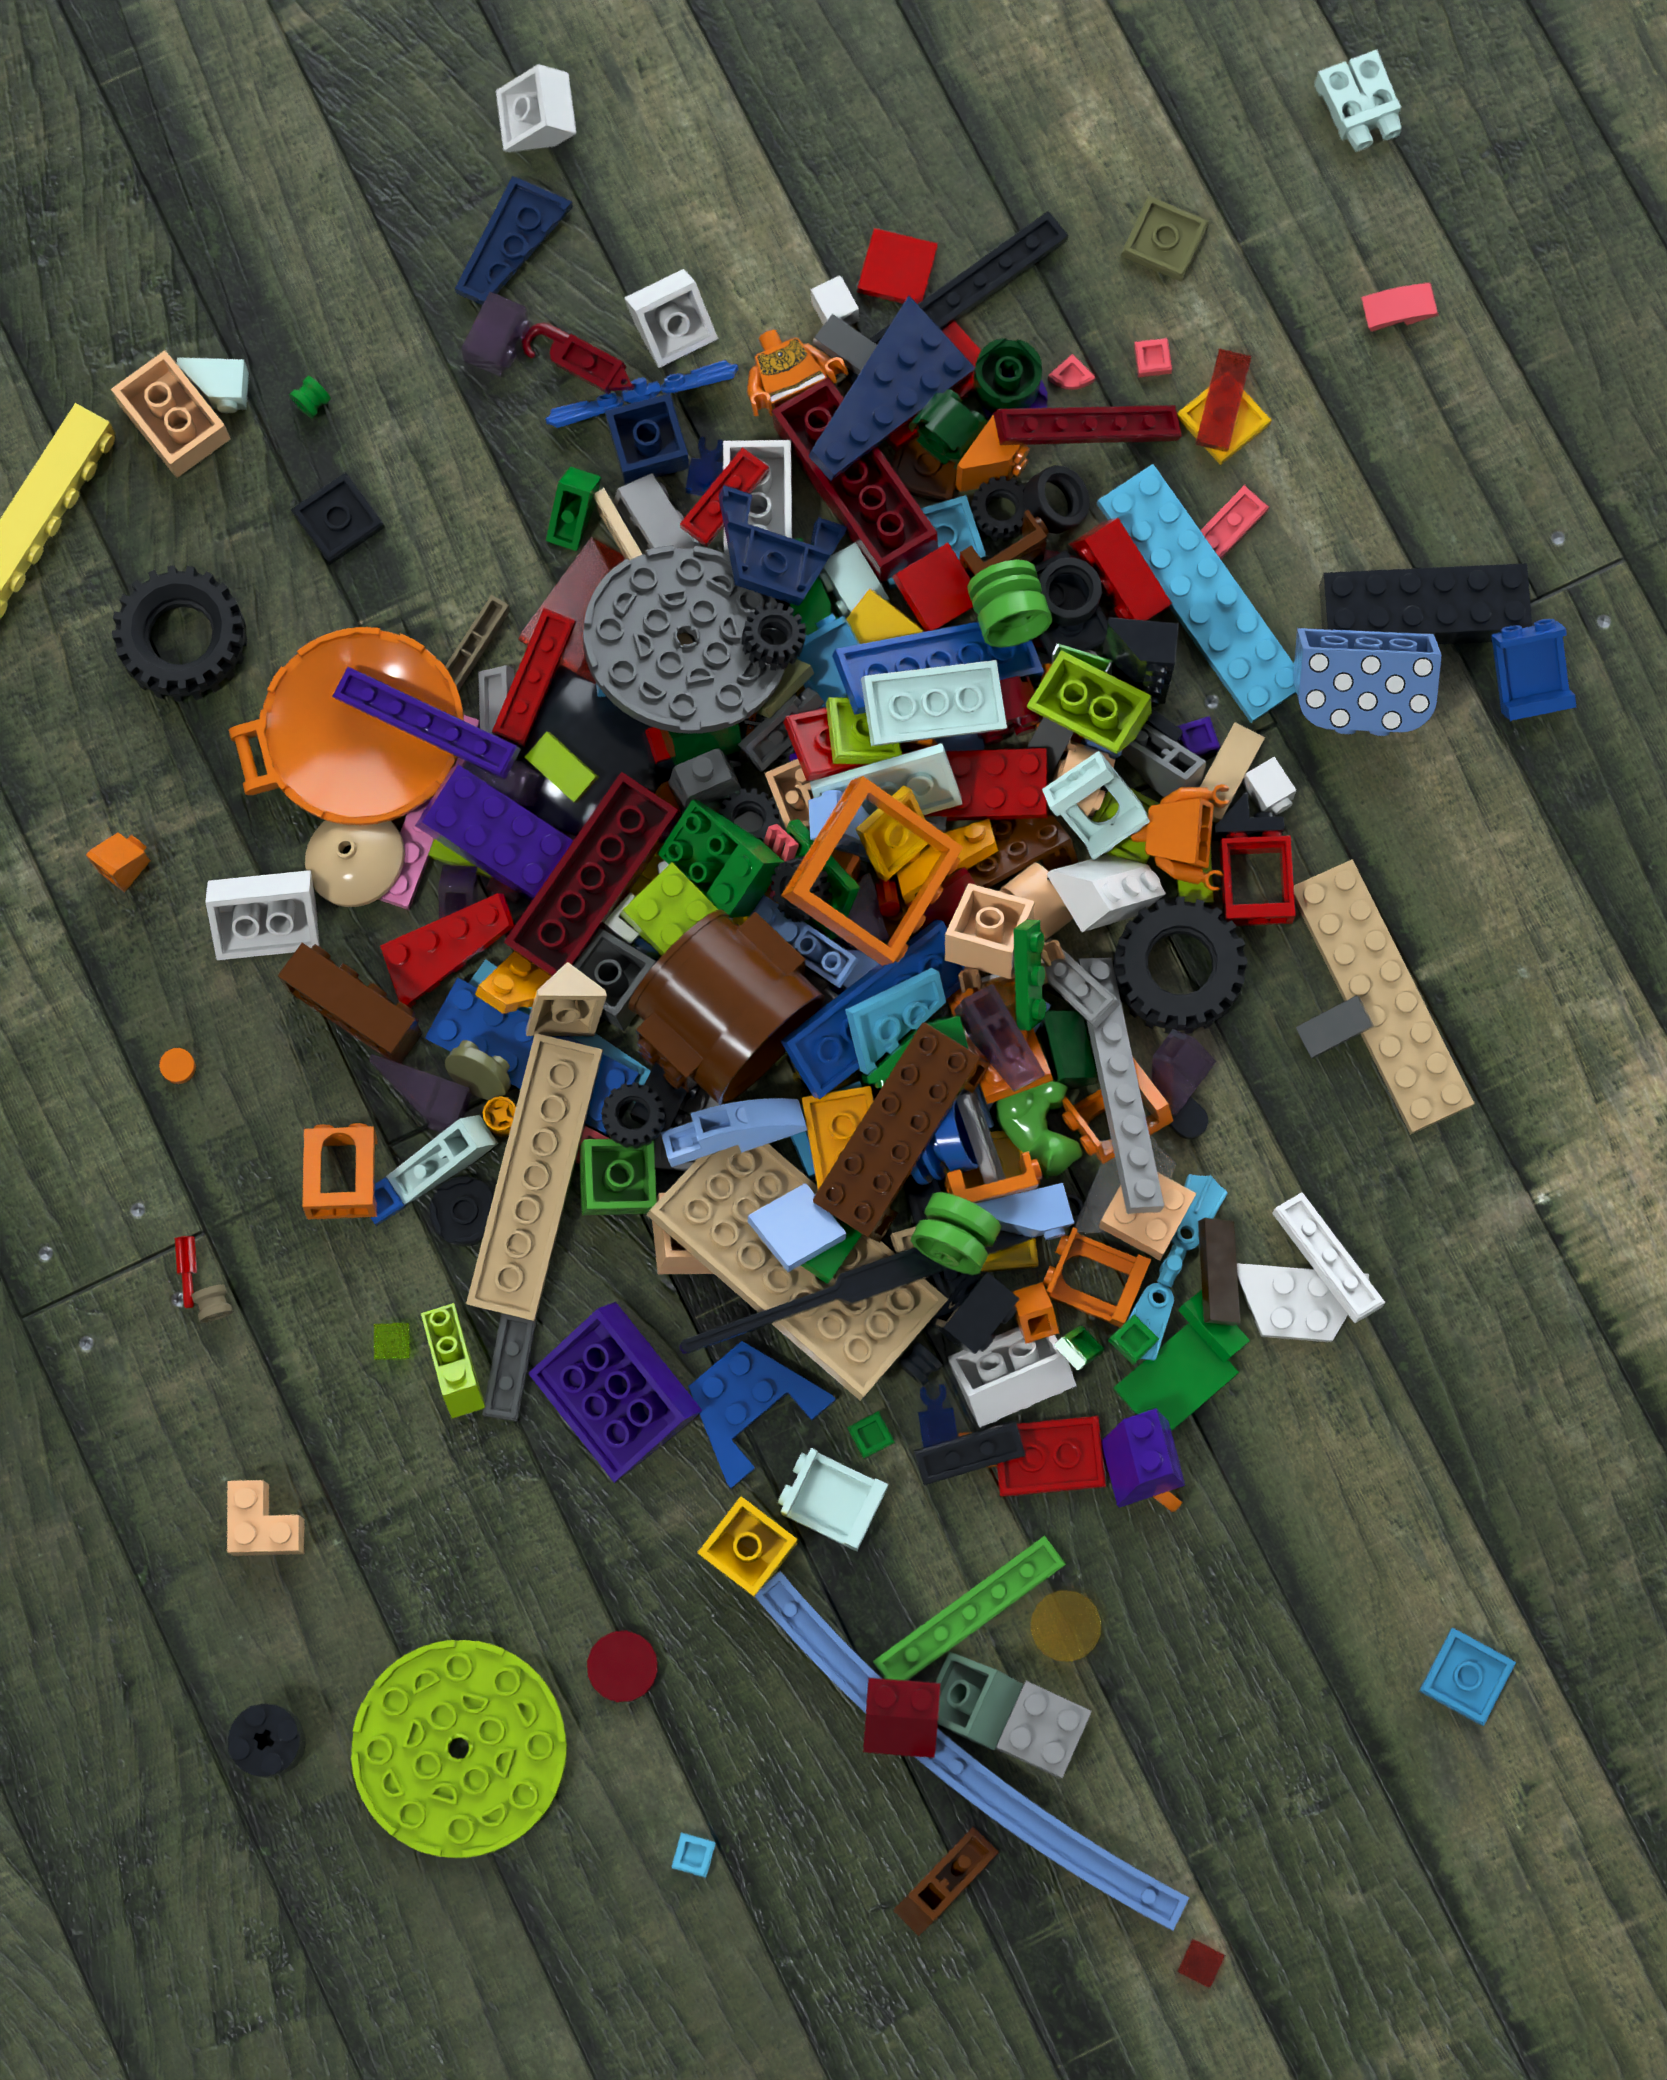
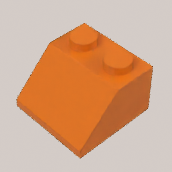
M993 415L958 463L955 488L963 492L979 489L983 482L988 483L989 479L995 477V480H1000V476H1006L1008 481H1010L1013 475L1018 477L1029 461L1026 456L1030 448L1027 445H1000Z

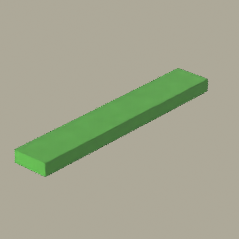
M1043 1536L873 1661L874 1665L884 1679L908 1681L1066 1565L1046 1536Z

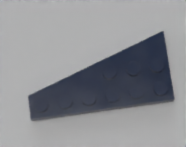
M910 296L905 300L808 456L830 481L913 420L936 393H944L947 389H954L970 377L975 370L971 362Z

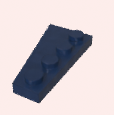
M512 176L455 287L456 294L486 307L572 209V201Z

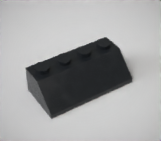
M1109 617L1101 657L1113 661L1112 676L1151 695V707L1165 704L1175 666L1179 624Z

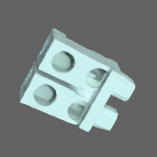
M1377 50L1350 59L1348 65L1345 61L1318 72L1314 84L1318 94L1323 96L1334 124L1339 130L1338 133L1341 140L1348 139L1356 152L1372 145L1373 138L1369 131L1375 128H1379L1384 140L1400 135L1402 128L1398 115L1401 106L1398 99H1396Z

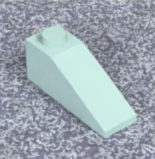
M480 1115L460 1118L386 1177L403 1204L407 1205L477 1161L498 1143Z

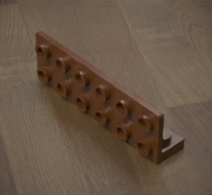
M1048 809V818L1001 819L992 824L998 852L970 867L967 871L977 886L989 888L1037 861H1040V864L1048 872L1079 862L1071 838ZM898 876L889 879L890 882L895 881L900 904V911L894 916L887 917L880 913L875 887L863 893L864 901L886 931L889 940L908 910L902 897ZM919 929L916 933H912L907 941H909L922 930Z
M922 1023L817 1191L813 1202L866 1237L880 1243L898 1212L890 1208V1205L962 1089L964 1088L973 1093L991 1063L927 1023Z

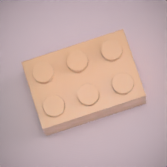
M166 350L111 389L119 406L176 478L230 440L223 422Z

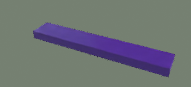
M347 667L332 696L342 703L503 779H506L521 750L510 742L350 667Z

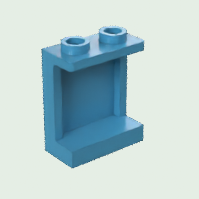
M831 614L815 623L818 630L808 636L806 635L801 655L797 657L798 660L811 665L814 674L804 683V687L806 689L809 687L817 692L824 701V704L818 709L826 708V702L829 697L848 698L832 657L837 648L860 644L845 616L836 619L834 614Z

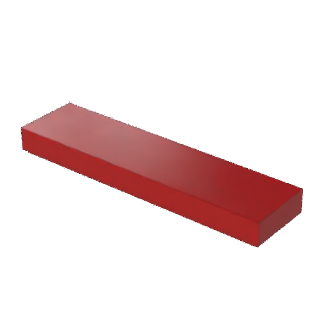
M543 608L493 727V735L525 747L577 623L575 619Z

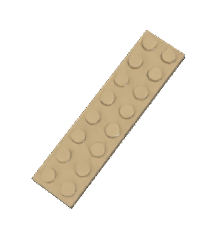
M1353 859L1294 885L1295 903L1344 1002L1356 995L1359 996L1374 1025L1373 1028L1361 1033V1036L1410 1135L1472 1107L1474 1101Z
M535 1033L469 1290L467 1305L535 1321L603 1049Z

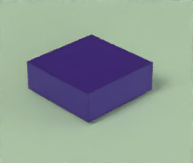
M1210 716L1177 726L1183 732L1181 738L1182 746L1200 757L1220 750Z

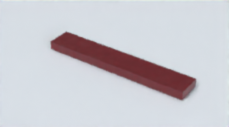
M1175 405L998 409L993 413L1000 445L1177 441L1182 437Z

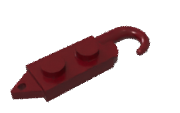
M544 322L531 326L524 333L522 348L530 358L535 357V353L530 347L531 341L538 335H544L553 340L550 349V359L557 367L609 395L611 391L634 390V386L625 371L627 366L624 362L575 335L568 334L552 324Z

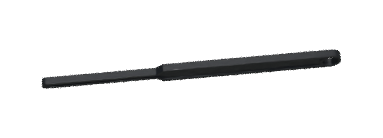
M1066 1193L1067 1199L1072 1201L1077 1207L1078 1213L1076 1218L1073 1219L1074 1224H1076L1084 1214V1205L1079 1197ZM1000 1230L993 1246L984 1248L989 1256L1042 1236L1032 1238ZM914 1247L841 1273L832 1287L684 1339L680 1343L679 1349L682 1353L688 1354L836 1300L852 1305L950 1269L933 1261Z

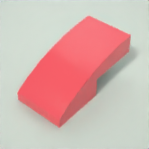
M1431 283L1408 285L1361 297L1368 328L1371 332L1401 322L1410 325L1438 316Z

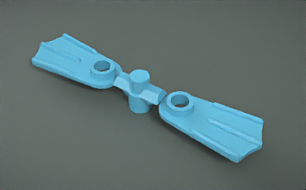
M1189 1174L1187 1176L1184 1187L1197 1194L1171 1240L1173 1246L1167 1259L1164 1260L1159 1269L1160 1275L1157 1280L1159 1283L1150 1284L1145 1288L1127 1319L1128 1321L1135 1314L1159 1338L1158 1342L1140 1359L1156 1360L1174 1303V1296L1170 1288H1172L1175 1278L1181 1271L1182 1262L1187 1251L1194 1249L1199 1244L1198 1221L1203 1218L1214 1219L1228 1194L1211 1175L1197 1176ZM1181 1229L1190 1230L1192 1238H1183L1180 1233ZM1161 1293L1164 1296V1302L1156 1303L1153 1300V1294Z

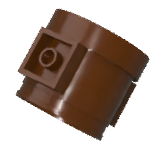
M719 909L708 914L692 926L661 956L637 986L629 1001L628 1008L643 1019V1023L636 1029L637 1045L640 1048L638 1050L639 1054L652 1066L657 1062L665 1071L663 1074L664 1078L677 1090L682 1086L689 1093L698 1084L719 1105H723L733 1101L749 1089L786 1053L780 1041L817 1013L825 997L805 978L806 959L760 915L754 912L740 926L734 923L723 909Z

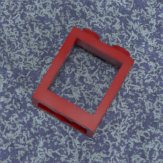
M1270 831L1262 833L1261 837H1248L1246 833H1231L1227 835V838H1222L1219 850L1220 867L1224 875L1221 877L1223 918L1227 922L1232 920L1236 926L1293 924L1296 915L1291 836H1282L1281 832ZM1280 853L1283 903L1233 905L1230 855Z

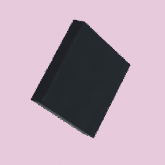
M346 472L291 509L293 516L329 565L385 528L384 523Z

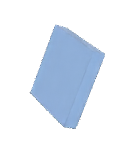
M806 1183L748 1215L750 1226L787 1272L846 1239L845 1230L832 1214L813 1202L815 1194Z

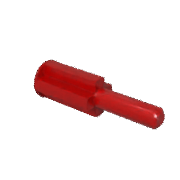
M879 878L880 883L875 884L880 913L887 917L894 916L900 911L895 881L890 882L888 880L886 882Z
M180 1236L174 1238L177 1274L182 1275L184 1307L193 1308L194 1302L191 1296L193 1294L192 1274L197 1273L195 1237Z

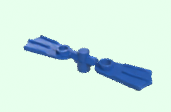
M723 360L692 370L687 375L681 373L669 375L664 379L665 383L661 387L658 381L647 384L645 378H638L632 381L634 390L622 391V397H618L613 392L610 395L605 393L598 396L595 401H582L551 409L549 417H546V423L560 428L603 414L606 410L621 407L624 401L636 403L654 398L661 390L664 393H675L732 379L738 371V366Z

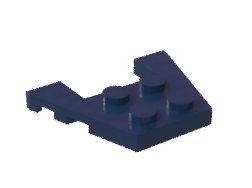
M723 485L719 492V502L735 585L799 606L845 534L847 527L818 517L814 523L811 545L748 524L752 494Z

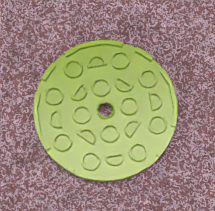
M447 1640L420 1647L398 1659L374 1682V1685L360 1705L352 1731L351 1762L353 1775L360 1796L371 1815L390 1835L415 1850L439 1857L469 1858L497 1851L521 1838L534 1827L550 1807L561 1784L566 1764L567 1738L561 1710L548 1685L530 1665L503 1648L480 1641ZM457 1738H463L469 1744L468 1754L461 1759L453 1758L449 1752V1745Z

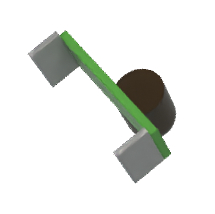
M1058 643L1052 653V664L1062 650L1111 676L1113 675V661L1099 657L1093 651H1081Z

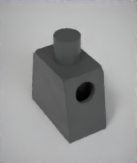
M720 748L675 766L668 783L682 815L692 799H697L707 805L742 789L728 757Z

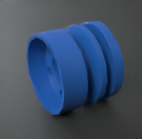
M957 1101L952 1105L911 1172L913 1178L920 1185L930 1183L933 1178L937 1180L943 1179L946 1176L947 1167L951 1172L961 1169V1173L979 1167Z

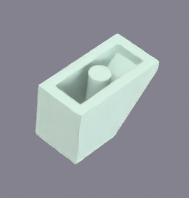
M177 358L178 367L213 409L223 413H234L237 409L246 410L249 371L244 360Z

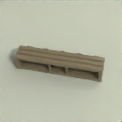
M490 595L488 601L445 665L458 691L510 613L509 605L493 595Z

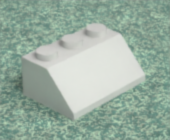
M1109 854L1097 857L1094 860L1090 859L1054 869L1047 873L1048 878L1081 932L1135 917L1142 908H1149L1166 894L1161 886L1159 877L1151 870L1149 865Z
M311 870L208 881L206 907L216 960L294 953L302 942L310 948L314 944L319 946L316 898Z
M1019 1327L995 1336L993 1342L983 1352L979 1350L974 1354L962 1350L947 1357L968 1407L979 1427L996 1422L1000 1418L1021 1409H1026L1035 1403L1061 1394L1076 1386L1068 1360L1054 1346L1058 1341L1055 1335L1025 1343Z

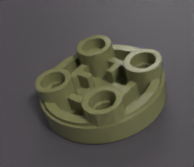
M463 1040L458 1047L451 1050L445 1060V1068L449 1076L461 1088L474 1096L485 1100L499 1096L504 1097L511 1087V1081L507 1073L510 1069L509 1063L500 1056L491 1057L480 1051L477 1045L471 1041Z

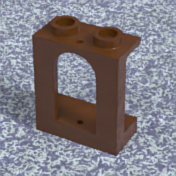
M1026 510L1023 516L1021 533L1023 538L986 562L981 560L971 545L960 552L959 561L970 579L983 569L1004 561L1024 560L1035 565L1044 559L1047 545V527L1040 517L1034 518L1030 511Z

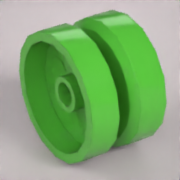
M942 1192L933 1193L924 1211L928 1220L919 1221L911 1237L912 1244L922 1254L949 1269L971 1275L979 1274L988 1257L984 1247L993 1246L1002 1228L1001 1224L991 1213L964 1198Z

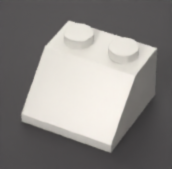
M538 64L496 90L503 150L505 152L554 147L576 134L569 75L567 72Z
M684 269L624 298L636 328L659 368L718 339L696 282Z

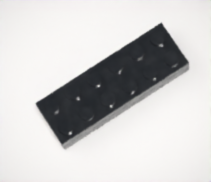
M1527 563L1325 572L1319 584L1322 629L1434 634L1437 644L1442 645L1492 642L1491 635L1501 633V629L1504 627L1518 625L1526 628L1532 626Z

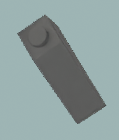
M1147 723L1143 725L1136 739L1122 750L1121 754L1154 791L1163 797L1180 787H1200L1202 784L1206 761Z

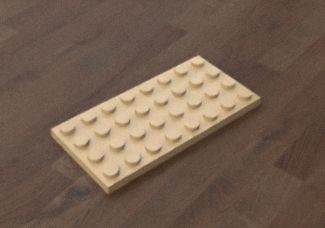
M769 1144L742 1153L739 1146L736 1145L698 1158L647 1214L650 1219L757 1312H762L832 1287L841 1273L895 1254L883 1242L879 1243L862 1234L828 1284L801 1265L787 1272L750 1226L748 1215L804 1183L810 1187L815 1195L818 1189L816 1184ZM922 1279L852 1305L836 1300L772 1323V1325L861 1401L948 1299L927 1280Z

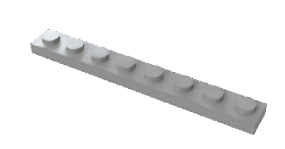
M1080 958L1077 963L1120 1003L1097 1028L1088 1021L1087 1025L1127 1214L1161 1212L1164 1202L1112 958Z

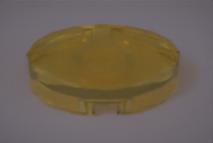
M1060 1590L1047 1595L1037 1604L1031 1617L1030 1632L1035 1645L1045 1656L1055 1661L1073 1662L1084 1658L1095 1648L1100 1637L1101 1619L1096 1606L1086 1596L1074 1591Z

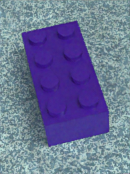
M459 764L450 769L415 824L417 828L528 901L534 899L573 842L572 839Z

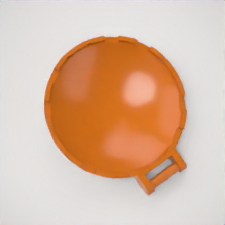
M356 627L325 634L301 647L297 651L298 654L284 667L281 666L273 677L267 689L268 693L263 709L260 711V718L229 729L231 741L236 743L245 778L243 788L246 795H255L280 788L296 805L321 819L345 825H373L399 818L424 804L436 793L450 769L455 766L458 757L332 697L347 667L357 670L463 721L464 714L460 695L450 673L443 663L430 653L424 645L401 633L398 635L392 632L381 631L380 628ZM258 737L267 770V775L258 777L249 739Z

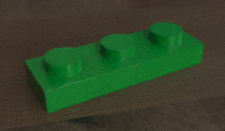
M1026 919L1014 928L1016 1030L1030 1031L1043 1020L1046 1013V1002L1042 999L1045 968L1041 966L1044 934L1040 932V920Z

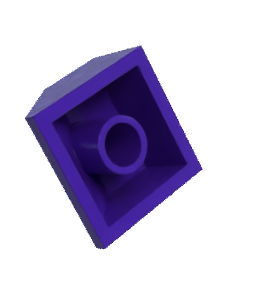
M1157 1408L1123 1419L1101 1441L1116 1503L1119 1508L1185 1486L1169 1421Z

